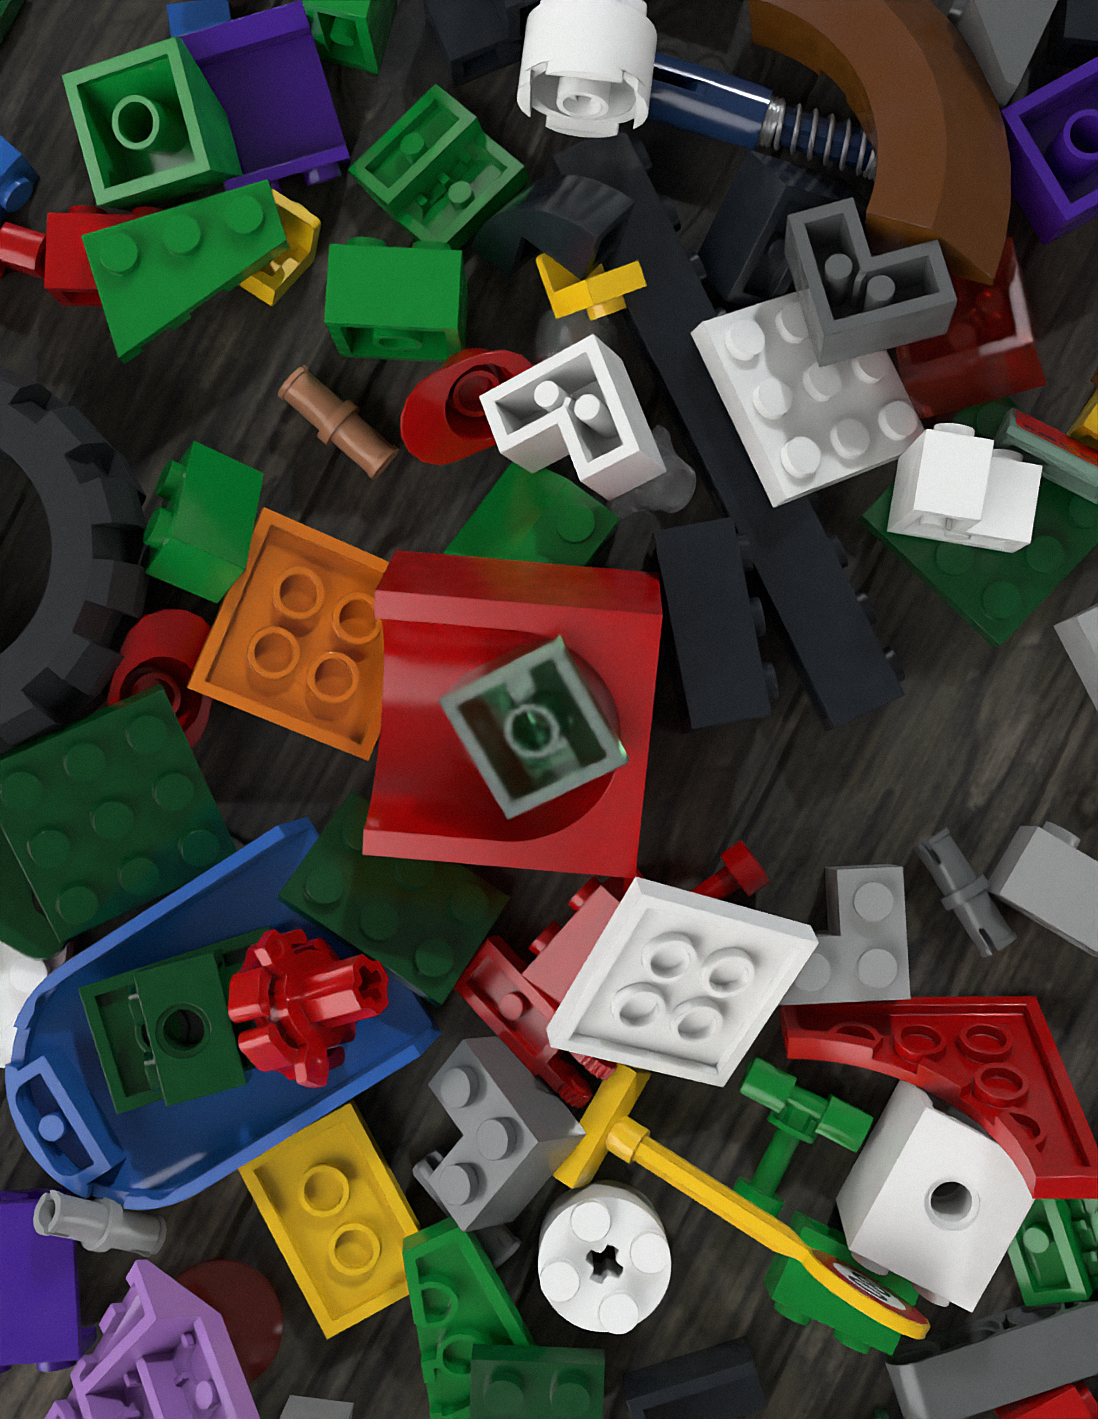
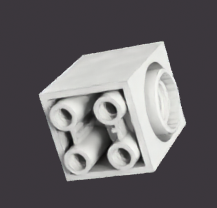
M901 1079L836 1197L848 1249L851 1250L852 1257L859 1264L879 1275H887L890 1270L912 1282V1287L921 1296L934 1304L947 1307L952 1302L970 1312H973L1035 1200L1032 1199L1025 1180L1012 1159L978 1123L940 1097Z

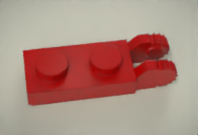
M499 935L488 937L473 955L453 988L535 1077L540 1075L560 1095V1098H563L572 1107L583 1108L593 1096V1090L590 1089L586 1079L581 1077V1074L573 1065L558 1059L565 1050L552 1048L546 1031L558 1007L526 978L521 976L528 965ZM570 1052L596 1078L599 1077L602 1080L605 1078L607 1080L618 1068L617 1062Z

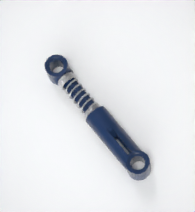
M655 52L649 111L646 119L751 151L755 150L756 144H761L762 147L766 146L768 148L771 143H774L775 151L779 150L781 146L790 148L792 156L797 151L807 154L808 161L814 156L823 158L824 166L828 165L830 161L840 164L839 168L841 171L846 166L856 169L857 176L863 171L864 178L868 177L869 180L873 178V181H875L877 168L872 144L868 141L862 126L860 128L853 127L850 118L845 120L844 123L835 121L833 113L827 118L819 116L817 108L808 113L802 111L800 103L795 108L788 107L784 98L779 99L778 96L774 98L772 95L773 87Z

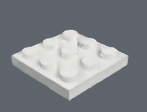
M797 292L703 321L691 332L694 342L773 508L899 459V456L925 431L887 350L819 368Z
M635 876L548 1024L546 1031L550 1046L556 1049L724 1087L819 942L811 925Z

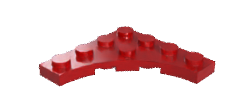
M1036 996L911 997V999L780 1005V1023L787 1059L838 1062L867 1068L914 1084L958 1108L991 1135L1014 1162L1025 1180L1032 1199H1098V1146Z

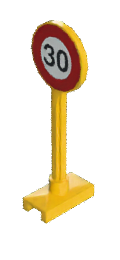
M617 1063L618 1068L607 1080L604 1078L579 1122L587 1133L586 1136L553 1173V1177L573 1189L591 1183L608 1151L630 1165L635 1161L769 1249L799 1260L816 1280L862 1313L903 1335L917 1340L925 1338L931 1327L928 1320L897 1293L853 1265L831 1254L808 1246L788 1225L650 1138V1130L629 1118V1113L652 1073L646 1069Z

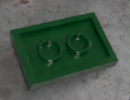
M351 790L280 891L276 900L358 955L364 954L372 961L379 960L386 974L438 1008L445 1001L510 897L460 863L362 855L363 833L370 802Z
M271 925L78 988L116 1114L164 1099L162 1090L157 1092L151 1090L145 1072L144 1053L152 1051L146 1025L137 1027L129 1008L127 989L128 987L136 986L133 973L143 968L221 948L229 981H231L232 975L237 973L242 967L247 949L252 944L257 943L264 932L272 930ZM178 1010L175 1012L171 1021L174 1036L185 1044L201 1042L204 1036L202 1019L190 1010ZM254 1019L240 1023L242 1031L257 1027ZM250 1061L251 1068H252V1069H255L256 1067H255L254 1064Z
M473 1344L470 1419H602L605 1350Z

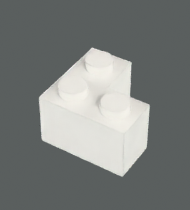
M594 334L479 396L500 453L532 474L570 454L579 480L610 501L667 472L622 359Z
M955 423L934 425V430L926 429L899 456L887 532L1014 553L1031 542L1042 465L1022 462L1023 455L1016 451L993 449L994 440L974 437L975 430L969 426Z

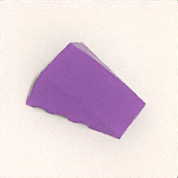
M147 1259L134 1262L126 1276V1280L131 1288L123 1302L110 1304L99 1323L103 1336L92 1354L83 1355L77 1361L70 1374L73 1384L71 1392L66 1399L55 1400L45 1419H260L221 1314Z

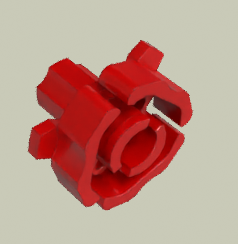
M275 929L266 931L257 943L252 944L247 949L245 961L240 970L232 975L229 985L228 1014L230 1019L234 1023H242L254 1019L257 1025L256 1028L241 1032L238 1037L239 1048L254 1066L262 1072L275 1071L281 1073L287 1079L297 1080V1084L308 1088L317 1089L325 1087L329 1071L344 1063L345 1052L343 1047L338 1045L354 1041L356 1021L379 1015L389 1004L387 997L389 978L379 960L372 961L364 954L340 960L325 939L318 937L307 940L306 934L301 929L291 930L282 934Z

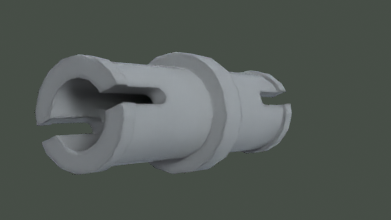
M50 1190V1193L42 1195L36 1205L33 1217L34 1228L40 1235H53L77 1240L87 1250L99 1253L114 1248L137 1253L143 1257H150V1254H157L163 1246L167 1231L164 1218L158 1214H146L123 1209L121 1204L106 1197L103 1199L95 1198L91 1201L65 1195L56 1190Z

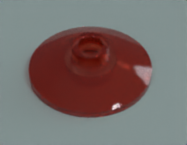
M212 1259L187 1268L174 1280L221 1314L247 1384L252 1382L271 1364L282 1341L284 1318L276 1291L260 1272L238 1261Z

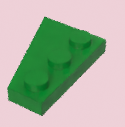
M268 179L81 235L118 358L124 364L142 353L141 347L168 328L173 331L191 318L189 313L221 291H230L290 249Z
M451 1216L403 1238L402 1255L413 1320L417 1327L424 1384L426 1383L430 1404V1419L470 1418L473 1344L537 1346L474 1231L463 1233Z

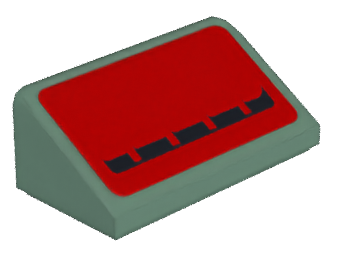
M1009 409L993 438V449H1006L1021 453L1023 455L1022 462L1042 465V477L1098 505V450L1018 409Z

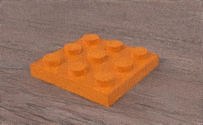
M261 508L253 528L246 569L226 592L186 687L369 761L380 734L384 680L383 627L381 619L374 618L375 589L390 562L270 509Z

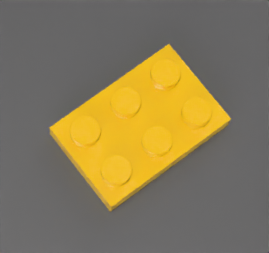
M354 1099L343 1103L238 1168L327 1339L409 1295L402 1255L403 1238L423 1229Z

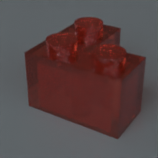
M1012 237L1005 240L1004 251L993 286L951 275L957 303L947 333L896 347L901 381L919 420L1047 385L1027 283Z

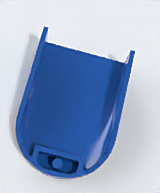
M308 816L277 825L51 972L27 998L13 1026L17 1028L13 1043L11 1062L5 1065V1084L9 1108L17 1131L31 1155L52 1178L71 1192L85 1199L90 1195L100 1199L106 1197L119 1204H124L123 1209L130 1210L155 1209L186 1200L418 1058L442 1034L419 995L387 974L389 978L387 985L389 1004L379 1015L356 1021L354 1041L338 1045L342 1046L345 1052L344 1063L329 1071L325 1087L317 1089L308 1088L297 1084V1080L287 1079L281 1073L275 1071L262 1072L255 1068L252 1069V1078L244 1086L166 1107L165 1101L162 1099L116 1114L79 994V987L271 925V928L277 930L280 934L301 929L306 934L307 940L321 937L326 940L340 960L358 955L276 900L280 891L319 837Z

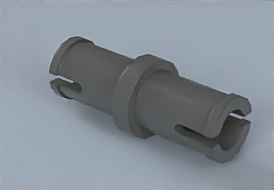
M948 827L940 829L934 836L930 835L912 847V850L918 854L942 892L943 896L939 898L940 903L946 911L953 909L979 950L978 953L981 958L992 955L995 947L997 951L1003 949L1018 937L1015 931L1011 930L986 891L990 883L983 873L975 874L950 835Z

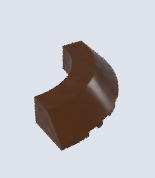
M748 0L753 44L775 50L793 58L816 72L819 76L826 73L846 94L848 105L860 121L868 141L872 144L877 170L873 192L866 211V241L870 253L882 255L938 239L950 275L993 286L1004 251L1011 206V161L1005 125L997 100L974 54L957 28L931 0Z

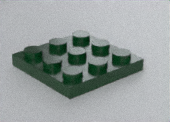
M989 381L950 423L969 426L975 430L974 437L993 440L1009 409L1015 408L1025 414L1027 413L994 382ZM1042 476L1031 542L1014 553L887 532L895 480L857 519L993 648L1001 646L1098 543V505Z
M157 684L0 754V826L59 943L194 880L237 852L161 684Z

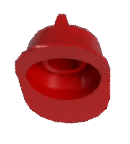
M482 348L464 349L450 356L441 365L439 370L421 380L406 399L400 416L401 437L408 451L424 463L444 465L462 460L486 448L497 445L479 396L532 368L534 365L523 355L507 350L489 351Z
M161 609L143 616L128 630L118 653L125 657L113 673L107 697V706L157 684H161L190 748H192L201 739L208 722L213 698L191 690L186 686L211 627L202 617L185 609Z

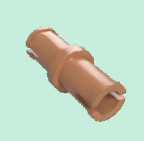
M305 365L297 368L279 389L278 397L288 402L319 430L317 437L325 445L328 446L334 443L368 473L372 480L377 478L398 454L399 448L389 443L358 415L360 407L351 399L343 402L317 379Z

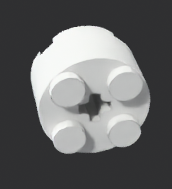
M540 0V4L529 14L526 24L517 92V102L521 110L531 117V109L533 107L547 115L545 127L559 133L579 137L603 138L618 135L619 123L634 119L633 129L642 125L649 111L657 44L656 29L646 17L647 4L643 0Z
M609 1179L594 1181V1183L573 1188L561 1194L550 1206L540 1229L538 1252L540 1285L553 1308L567 1321L578 1327L590 1331L610 1332L613 1334H624L632 1330L637 1323L645 1319L658 1306L667 1290L671 1274V1255L665 1230L652 1203L632 1186ZM607 1244L614 1246L615 1259L606 1258L602 1263L593 1261L592 1250L602 1253Z

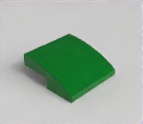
M437 84L424 94L348 169L354 180L413 240L444 242L451 246V250H459L486 221L496 214L530 180L525 166L486 135L477 117Z
M1098 1199L1034 1200L1007 1249L1026 1307L1088 1300L1094 1289H1098Z

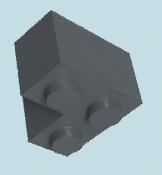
M853 197L787 216L784 252L819 368L947 333L957 298L938 239L871 257Z
M498 1036L463 1039L428 1083V1086L463 1136L427 1180L463 1233L513 1222L587 1134L557 1093L540 1075L535 1077Z

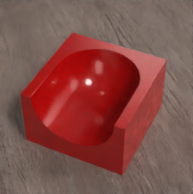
M396 550L375 589L374 618H380L383 627L384 680L377 764L369 812L363 833L362 855L635 878L663 617L659 573Z

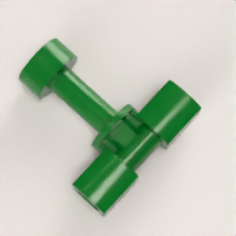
M754 1053L739 1081L737 1089L747 1097L771 1108L772 1110L767 1120L775 1125L777 1129L752 1180L739 1176L732 1190L777 1218L785 1202L775 1194V1191L800 1140L814 1144L818 1134H821L857 1152L868 1133L874 1117L869 1112L830 1092L823 1098L796 1084L797 1077L794 1073Z

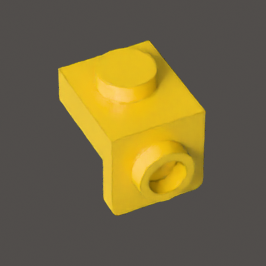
M272 189L290 249L238 284L272 307L314 262L321 227L320 220L303 205L291 201L274 189Z
M543 253L536 258V264L556 319L586 309L590 321L627 308L623 295L647 286L639 261L608 272L604 271L601 263L582 281L547 254Z

